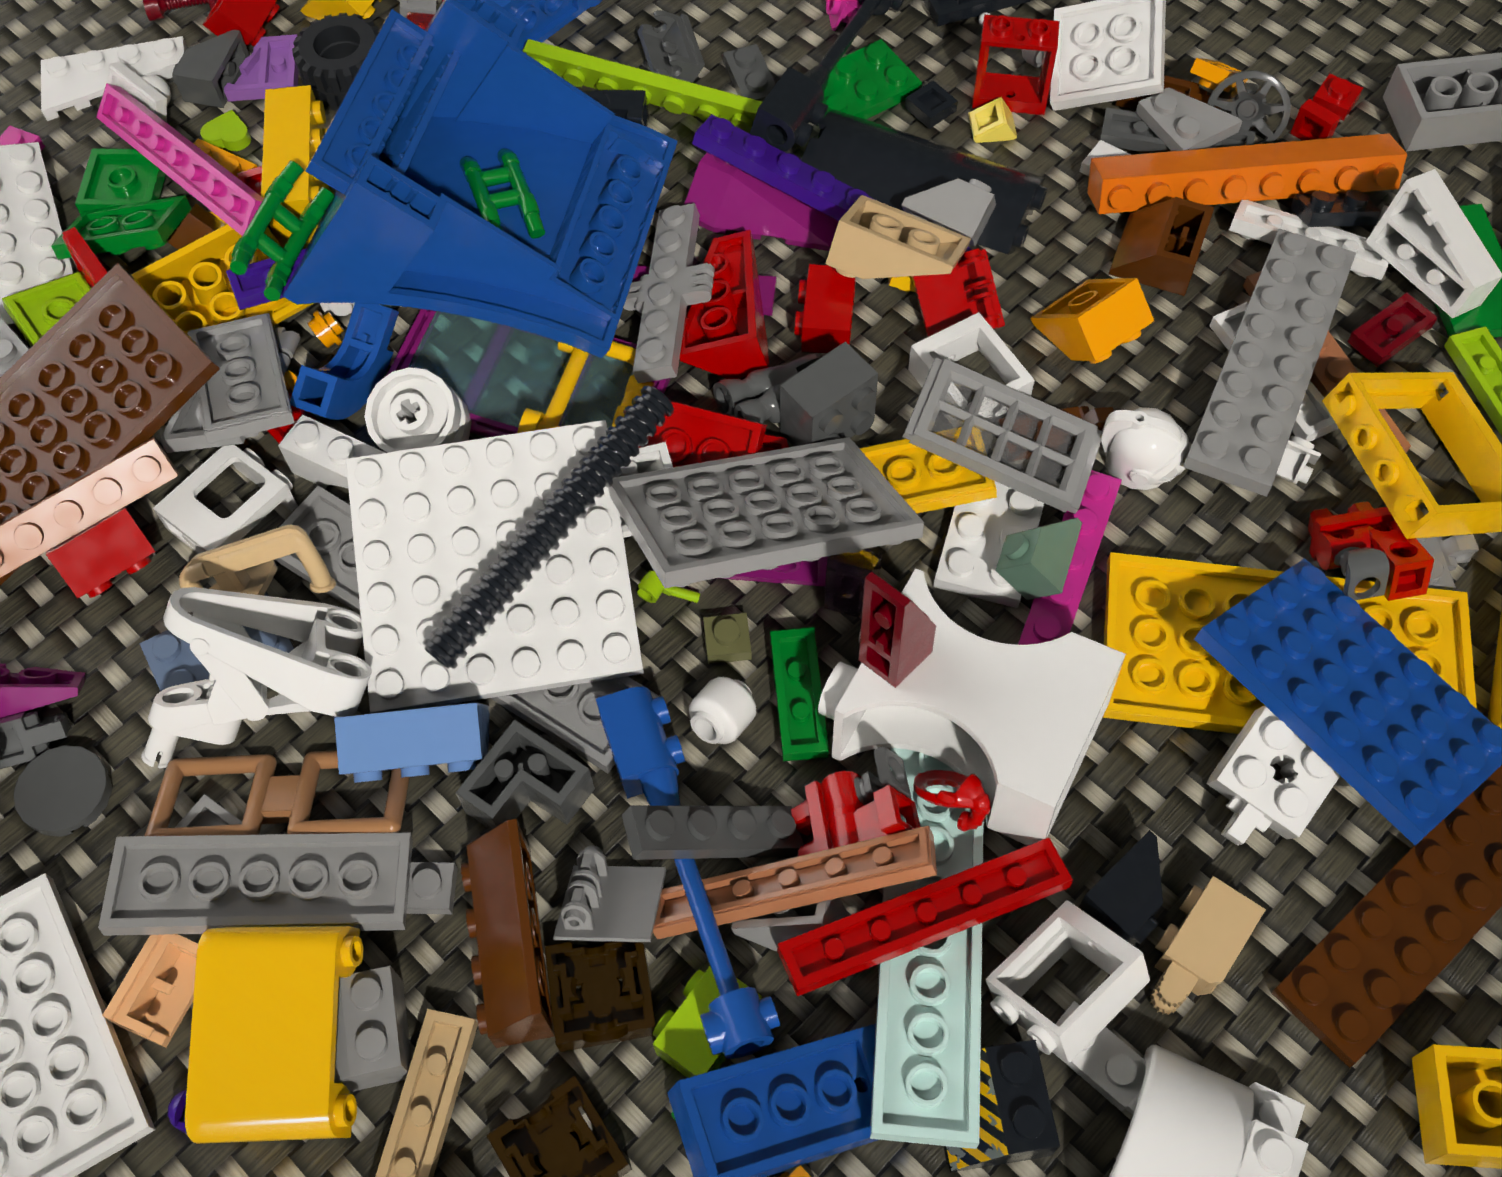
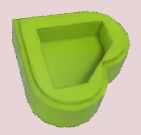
M232 109L207 122L200 130L203 141L221 149L241 151L251 143V136L246 125Z

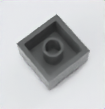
M847 342L842 343L780 385V433L793 446L846 437L851 438L855 434L862 435L874 422L878 372Z

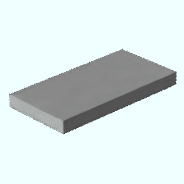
M269 313L188 331V335L220 368L197 391L204 434L208 444L295 423Z

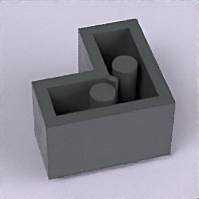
M514 720L456 791V795L465 813L492 830L507 820L517 819L530 801L568 825L595 790L588 767Z

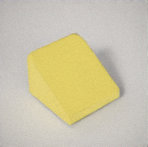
M1002 97L968 113L975 143L1010 141L1017 138L1012 112Z

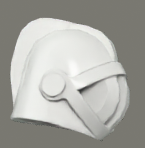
M1140 407L1134 411L1116 410L1107 417L1101 436L1105 452V467L1110 476L1122 479L1121 485L1131 489L1149 490L1171 481L1185 470L1183 466L1190 451L1188 436L1170 414L1157 408Z

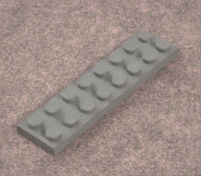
M1278 229L1184 463V468L1254 493L1268 496L1356 252L1297 233Z

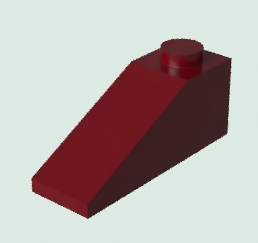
M871 572L865 577L859 661L896 688L932 653L936 625L912 600Z

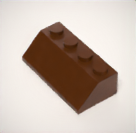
M517 819L507 820L467 845L468 863L461 864L465 892L472 891L473 908L466 909L467 928L470 938L477 937L479 955L471 956L472 974L475 985H482L484 1003L477 1004L476 1006L477 1022L480 1034H488V1038L496 1048L555 1037L531 851Z

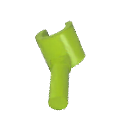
M654 570L644 575L638 584L639 589L637 591L640 598L650 603H656L662 593L698 603L701 594L682 587L664 588Z

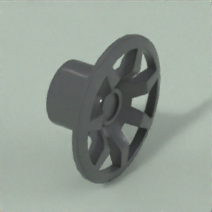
M1258 70L1242 71L1227 77L1213 90L1207 103L1213 107L1216 105L1224 110H1228L1229 114L1242 120L1240 129L1249 130L1250 127L1255 126L1266 136L1265 139L1254 143V145L1274 142L1287 126L1291 111L1290 97L1284 85L1273 75ZM1256 78L1266 82L1260 87L1255 83H1244L1243 80ZM1236 82L1237 87L1231 92L1229 99L1218 98L1226 87ZM1271 86L1275 87L1280 93L1283 104L1267 103L1266 95ZM1283 112L1280 124L1272 132L1263 118L1266 114Z

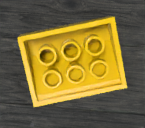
M228 224L131 274L187 334L190 330L265 313L270 314L274 326L314 304L297 305L286 298H282L277 301L239 310L226 270L230 269L232 252L242 236ZM267 227L264 233L267 236H269L272 240H274L277 244H279V242L276 240L272 232ZM257 248L249 264L269 259V257Z

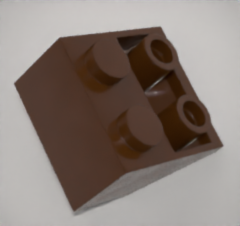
M1175 197L1130 213L1108 275L1119 278H1137L1140 284L1185 296L1214 207Z

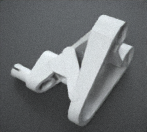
M198 587L181 588L174 591L169 598L163 616L164 624L173 635L190 644L191 651L210 674L209 679L171 686L155 696L148 716V722L152 729L141 758L145 764L153 767L157 754L160 751L159 755H161L158 768H166L169 761L173 759L172 756L179 737L218 745L230 744L235 741L241 722L246 718L250 721H257L263 719L266 715L309 711L335 717L353 716L357 712L372 673L370 666L364 660L356 657L363 640L361 615L345 608L320 602ZM243 626L303 643L287 653L251 639ZM267 687L278 692V695L267 699Z

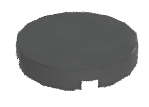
M64 745L46 750L31 760L19 775L14 789L15 810L25 824L46 836L63 837L73 834L71 831L81 826L86 828L97 820L108 805L112 791V782L108 776L107 767L96 754L83 747Z

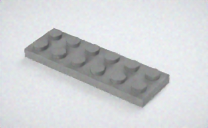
M411 832L116 837L98 928L104 936L203 934L207 929L223 927L350 926L359 928L360 931L405 930L413 843Z

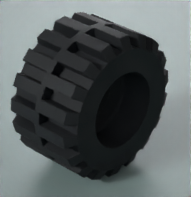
M339 13L337 16L330 14L324 16V19H316L310 22L311 26L304 27L299 32L301 36L296 37L293 42L292 54L303 86L311 85L316 101L321 100L324 108L330 106L331 110H338L380 31L378 26H374L373 21L368 18L362 19V16L357 14L348 16L347 13Z

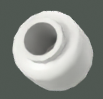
M717 677L710 680L694 697L689 706L691 727L696 735L707 743L729 744L734 742L756 716V703L752 697L751 690L742 681L733 680L728 677Z

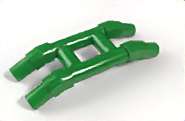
M506 148L501 149L497 154V158L502 167L482 172L475 159L465 156L460 160V168L466 181L469 183L481 218L502 230L497 209L519 205L530 237L535 239L545 234L536 199L530 191L518 157L513 151ZM508 182L511 183L513 188L512 190L489 194L487 189L489 186Z
M291 160L266 191L265 198L243 236L236 243L230 263V269L233 273L243 275L246 273L249 262L257 248L271 258L275 264L272 265L267 274L264 296L270 301L279 300L295 261L311 232L316 228L325 214V210L335 198L332 192L322 187L311 203H308L299 218L285 208L281 203L284 202L286 196L294 187L293 184L304 171L300 165ZM272 218L292 233L284 248L264 233Z

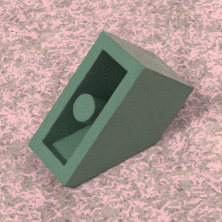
M1078 518L1007 535L995 571L1026 600L1061 594L1082 522Z

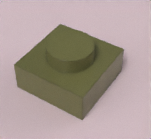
M747 613L703 617L708 664L752 660Z

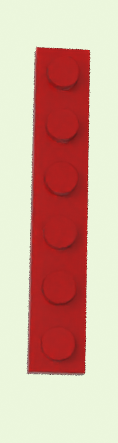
M1046 838L777 944V952L798 997L1068 889L1073 879L1051 839Z

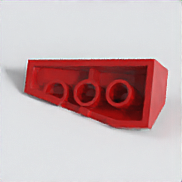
M751 230L714 238L703 264L708 263L715 268L711 300L690 306L685 317L679 360L726 379H738L747 377L751 371L769 367L768 342L753 236Z

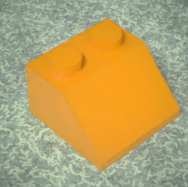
M1137 278L1088 279L1030 318L1033 325L1070 360L1089 361L1090 364H1096L1108 359L1112 355L1111 350L1120 344L1137 339L1142 334L1141 330L1154 322Z

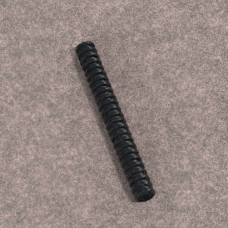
M644 386L641 389L642 396H635L632 399L633 406H627L623 410L624 417L618 416L614 420L616 426L608 427L606 430L607 436H601L597 440L598 447H591L588 450L589 457L581 458L579 461L580 468L574 467L570 471L572 477L562 480V489L556 488L552 492L554 498H548L543 502L545 508L543 510L538 509L534 513L536 517L534 521L528 520L525 523L527 528L525 531H518L516 534L517 541H510L507 544L509 550L506 553L503 551L499 553V562L497 564L492 562L488 566L490 572L488 574L482 573L479 576L480 584H473L470 587L472 593L469 596L463 595L460 598L461 606H454L451 609L453 615L450 618L444 617L442 619L444 624L442 628H435L432 631L434 637L431 640L425 639L422 642L425 646L424 649L448 669H455L458 666L456 660L459 656L465 658L467 655L465 649L468 646L474 647L477 644L475 640L477 635L483 636L486 633L484 627L487 624L493 625L495 623L494 615L496 613L502 614L505 611L503 605L506 602L512 603L514 600L512 594L514 592L520 593L523 590L521 584L524 581L530 582L532 579L531 572L541 569V560L547 561L551 557L549 551L559 548L558 541L559 539L564 540L569 536L567 531L569 528H576L578 525L577 518H584L587 515L585 509L587 507H594L596 504L594 498H601L604 495L603 488L611 487L613 484L612 477H619L622 474L621 467L629 466L631 463L630 456L635 457L640 453L639 446H646L648 443L647 436H654L657 433L656 426H663L666 422L665 416L669 417L674 413L673 405L666 395L654 387Z

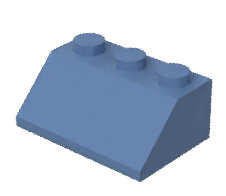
M481 703L334 718L339 775L353 774L354 783L383 780L382 771L393 769L401 770V778L430 775L429 766L447 764L448 773L474 770L476 768V760H482L488 753L490 712L489 706Z

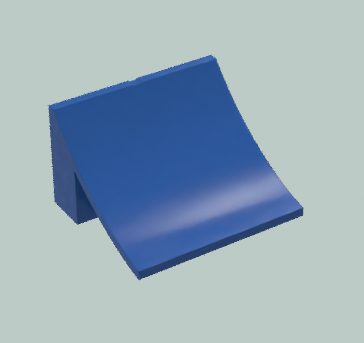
M444 0L425 30L391 9L305 170L336 190L335 198L326 209L283 297L297 305L311 303L381 304L461 315L541 335L602 358L610 350L678 141L647 126L615 116L614 112L518 49L516 45L526 23L492 0ZM506 148L513 151L518 157L530 191L536 199L545 234L540 238L534 239L530 237L519 205L497 209L502 230L481 218L469 183L466 181L460 168V160L463 157L469 156L475 159L482 172L502 167L497 158V154L501 149ZM510 182L487 187L489 194L513 189Z

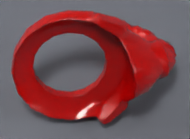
M928 770L919 773L914 778L913 789L925 801L943 807L971 809V812L963 811L958 818L957 828L961 831L977 829L978 826L982 825L986 814H989L992 808L989 795L985 793L982 782L976 774L966 776L948 770ZM932 785H948L955 787L957 791L952 793L941 790L936 794L930 793L926 788Z

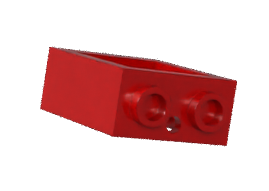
M984 14L972 108L977 109L1002 97L1011 112L1045 115L1058 48L1060 21ZM990 46L1044 51L1040 77L986 72Z

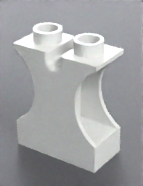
M915 568L902 594L912 600L936 625L933 651L896 688L863 663H861L858 669L843 662H839L835 666L825 684L818 705L819 714L834 720L832 758L842 761L849 756L879 747L908 749L929 755L945 763L957 773L966 776L971 774L978 776L985 793L989 795L991 801L990 805L992 808L985 817L987 828L1027 846L1044 840L1048 837L1109 705L1126 654L1073 632L1051 641L1028 645L1005 644L979 637L957 625L939 608L929 592L924 571Z

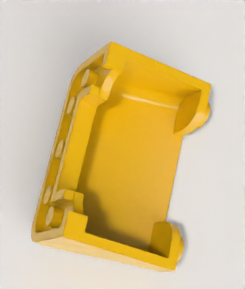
M350 926L223 927L207 929L201 935L196 955L185 1105V1128L192 1142L201 1144L351 1138L352 1125L357 1116V1102L354 1095L350 1094L346 1085L334 1082L339 978L350 977L356 967L362 962L363 943L359 937V928Z

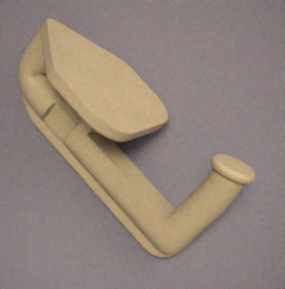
M292 524L197 554L187 563L179 576L180 588H203L199 581L213 576L217 583L209 589L264 596L277 571V565L273 560L296 553L310 577L311 583L309 588L312 592H328L336 586V581L331 577L324 560L305 530Z

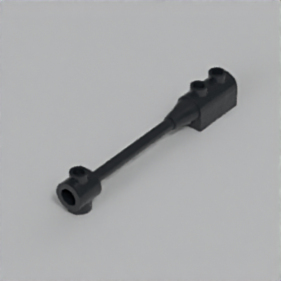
M859 0L860 8L817 66L806 74H802L791 67L787 68L758 107L749 134L763 138L768 144L783 152L790 150L794 144L804 147L814 128L809 123L818 127L828 109V105L823 103L824 92L832 70L871 15H883L889 8L898 12L904 0Z

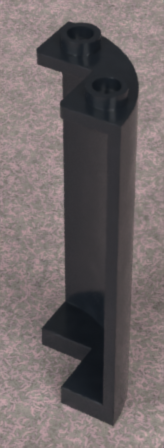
M838 110L830 111L821 120L818 138L811 137L801 160L820 171L830 173L835 179L854 189L866 192L873 199L902 211L904 210L901 205L906 197L957 178L968 183L970 179L979 180L991 187L990 193L995 196L996 206L977 244L1008 255L1014 253L1016 247L1020 249L1023 247L1029 231V226L1024 225L1026 217L1032 215L1034 209H1041L1048 189L1042 186L1045 180L1044 177Z

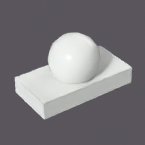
M121 61L109 64V84L123 88L167 123V106L171 99V91L166 81L156 75L140 77Z

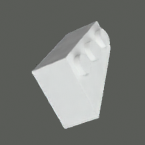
M1436 169L1405 181L1366 240V243L1451 318L1481 306L1502 278L1501 271Z

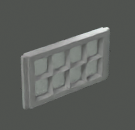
M935 357L902 437L910 440L909 443L1065 513L1069 511L1076 514L1079 510L1101 443L1103 431L1098 430V426L953 361L946 358L941 360Z

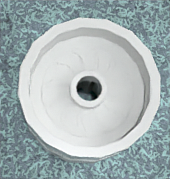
M408 367L391 372L375 385L367 399L364 417L368 434L376 445L386 453L469 440L471 419L467 405L458 393L449 387L442 378L426 369Z

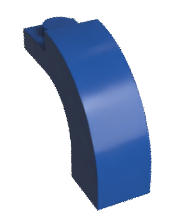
M355 303L344 339L333 359L318 369L301 365L290 399L291 406L335 420L347 418L360 410L367 403V399L375 385L383 379L394 352L387 350L399 311L379 304Z

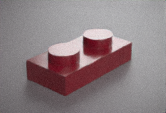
M1406 293L1354 330L1347 342L1376 367H1379L1431 329L1438 317L1410 294Z

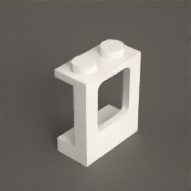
M236 445L222 446L153 509L168 531L197 554L241 540L280 503L291 511L298 507L290 492L293 485L283 473L277 469L273 472L267 470L260 457L251 449L246 448L242 451ZM233 463L235 469L258 485L260 489L231 516L220 518L199 502L196 497L199 492Z

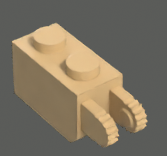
M1214 876L1203 889L1194 885L1179 908L1187 914L1180 927L1178 928L1170 923L1155 947L1163 953L1155 965V968L1163 972L1150 996V1003L1153 1004V1008L1157 1012H1161L1162 1015L1164 1013L1169 1015L1181 1006L1191 992L1197 996L1211 994L1217 984H1221L1264 914L1265 908Z

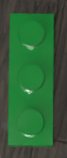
M814 627L770 631L783 761L828 758L829 747L825 716L818 713L822 689Z

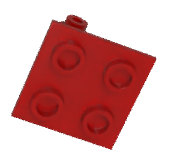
M978 248L964 252L951 274L912 276L928 337L978 312L992 329L1005 326L986 249L980 250Z

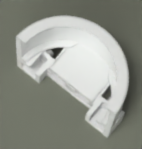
M1151 1045L1147 1048L1143 1058L1146 1063V1070L1139 1099L1126 1137L1109 1177H1299L1308 1143L1295 1137L1305 1104L1257 1082L1247 1087L1158 1045Z

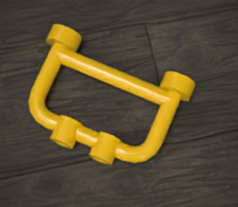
M558 341V350L570 353L571 356L544 415L543 412L526 408L521 417L517 433L560 427L558 425L589 353ZM612 341L610 350L604 356L618 359L634 366L636 349ZM634 374L630 376L621 405L616 409L612 423L613 427L616 426L614 420L618 416L624 417L623 410L627 406H633L632 399L635 396H642L641 389L644 386L655 387V382L638 384Z

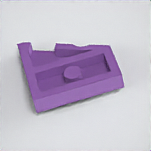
M297 34L261 37L254 46L253 53L245 58L240 65L241 76L235 84L227 83L225 85L224 93L228 102L265 99L266 89L298 86L299 72L292 54L293 42L298 37Z

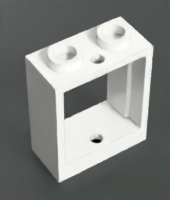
M979 312L911 345L908 370L922 388L935 357L941 360L946 358L956 362L978 350L1006 383V386L1031 396L1035 381ZM950 383L943 401L968 412L972 402L968 403L954 384ZM984 397L977 417L994 423L1007 415L1009 407ZM942 413L954 429L963 426V421Z
M1066 900L985 980L993 998L990 1004L995 1013L1007 1024L1013 1025L1016 1022L1027 1031L1030 1040L1036 1039L1037 1047L1043 1053L1050 1055L1053 1051L1069 1064L1149 983L1150 977L1142 951ZM1072 947L1110 974V976L1058 1027L1021 997Z

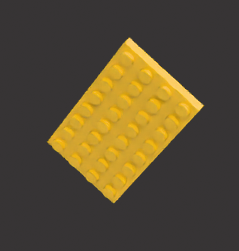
M1110 552L1107 560L1104 645L1126 655L1103 718L1239 734L1254 711L1264 706V704L1197 643L1194 638L1202 627L1275 579L1283 571ZM1326 576L1343 591L1345 578ZM1362 580L1357 584L1355 592H1365L1372 588L1375 582ZM1428 588L1425 595L1390 601L1384 595L1355 600L1364 611L1381 626L1391 631L1397 640L1420 660L1426 662L1438 676L1454 690L1464 695L1470 704L1477 709L1467 592Z

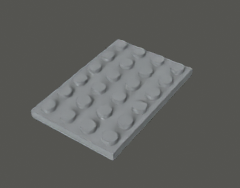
M850 437L612 478L613 484L608 488L613 503L664 588L685 587L695 582L715 578H730L736 574L761 569L771 570L781 565L801 561H816L821 557L842 553H857L867 548L887 544L897 545L907 540L923 537V520Z

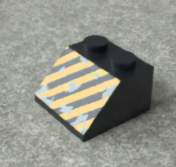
M1036 1039L981 1049L979 1145L977 1149L945 1146L950 1173L1050 1157L1060 1147Z

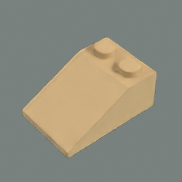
M861 195L839 220L825 264L836 268V271L843 276L861 279L951 274L969 246L971 238Z

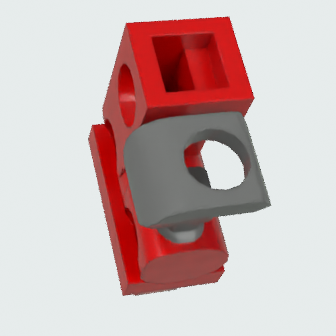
M1366 501L1354 503L1345 514L1334 515L1327 508L1313 510L1310 513L1308 530L1312 538L1309 554L1314 561H1318L1319 566L1323 570L1341 568L1343 575L1346 576L1343 589L1345 596L1351 597L1354 600H1361L1384 595L1390 601L1427 594L1434 558L1416 538L1406 539L1387 507L1374 508ZM1369 577L1376 578L1372 588L1362 593L1355 592V588L1360 581Z
M879 747L874 750L879 778L870 772L863 774L861 777L852 771H840L828 775L821 783L814 781L804 786L807 800L792 808L791 814L795 820L797 831L806 836L813 833L814 840L801 846L798 850V856L920 828L917 808L911 798L903 760L886 747ZM900 816L904 817L906 822L901 820Z

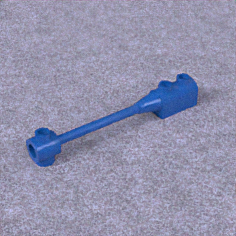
M631 687L596 698L600 719L627 799L644 793L650 806H681L677 779L679 770L676 764L685 762V758L677 735L667 738L663 725L670 723L671 719L663 696L653 699L648 688ZM674 859L720 996L709 1004V1012L700 1015L712 1055L723 1052L725 1058L735 1059L756 1053L773 1042L774 1038L771 1029L780 1026L772 998L768 996L760 999L757 990L752 987L739 988L695 859Z

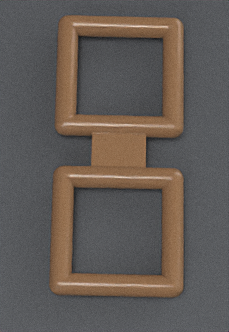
M337 750L307 753L303 759L300 775L274 776L277 761L271 754L172 759L167 764L144 836L259 835L262 824L288 823L287 834L399 833L402 826L410 777L401 778L400 769L392 770L384 817L309 821L320 769H338ZM255 773L242 824L168 828L184 776Z

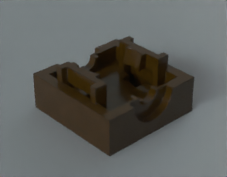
M605 941L592 945H577L567 942L545 946L555 1044L560 1052L653 1036V1031L657 1024L645 942ZM634 967H637L641 994H637ZM621 978H622V981H623V986H622V988H621V985H620V983H619V981H618V979H621ZM582 985L581 994L585 1003L574 1004L572 1011L571 1001L580 1000L576 992V986ZM630 991V995L622 996V992Z
M575 1076L551 1091L550 1096L531 1112L517 1119L508 1120L486 1135L510 1177H524L516 1160L526 1177H537L544 1171H541L535 1164L534 1158L539 1156L543 1168L548 1172L542 1177H622L632 1170ZM584 1113L601 1138L600 1141L596 1140L582 1116ZM575 1131L578 1134L581 1146L590 1141V1144L581 1149L580 1144L571 1133Z

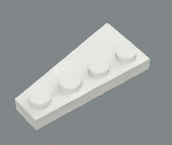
M183 36L41 60V111L47 121L60 117L57 111L75 106L78 111L92 106L90 100L103 96L106 83H109V64L121 61L140 77L156 75L164 80L172 78L175 65L180 61L187 49Z

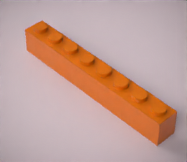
M1387 133L1091 158L1087 193L1098 214L1138 211L1175 197L1203 205L1240 203L1241 200L1294 198L1295 194H1312L1314 191L1338 194L1346 193L1349 190L1361 192L1399 189L1407 153Z

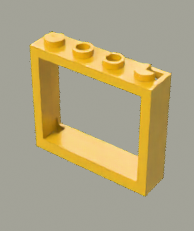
M1454 372L1348 373L1322 400L1406 539L1502 532V444ZM1446 387L1449 393L1442 398L1440 395ZM1421 408L1481 503L1438 505L1378 409ZM1422 503L1425 504L1429 511L1426 515L1423 514L1419 507Z

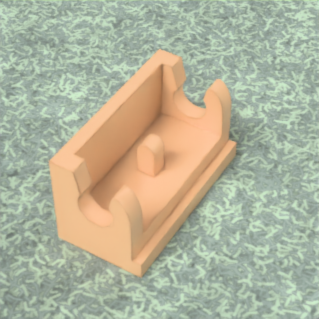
M178 934L150 935L102 1016L129 1032L167 1048L193 1002L198 943Z

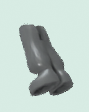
M816 352L782 365L751 371L743 380L723 379L718 381L713 386L717 406L722 414L762 424L767 419L771 423H780V385L820 359L821 356Z

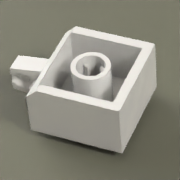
M1264 705L1256 709L1210 775L1207 784L1230 800L1226 807L1234 812L1221 835L1238 846L1245 843L1255 828L1265 832L1269 827L1285 839L1300 837L1340 775ZM1275 763L1281 767L1280 773L1283 776V779L1278 781L1273 778L1276 770L1270 766Z

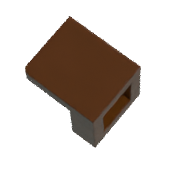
M195 204L168 243L179 250L226 224L198 204Z

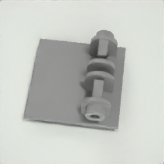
M587 846L578 854V866H573L554 932V940L651 942L666 875V867L607 866L603 851L597 846Z

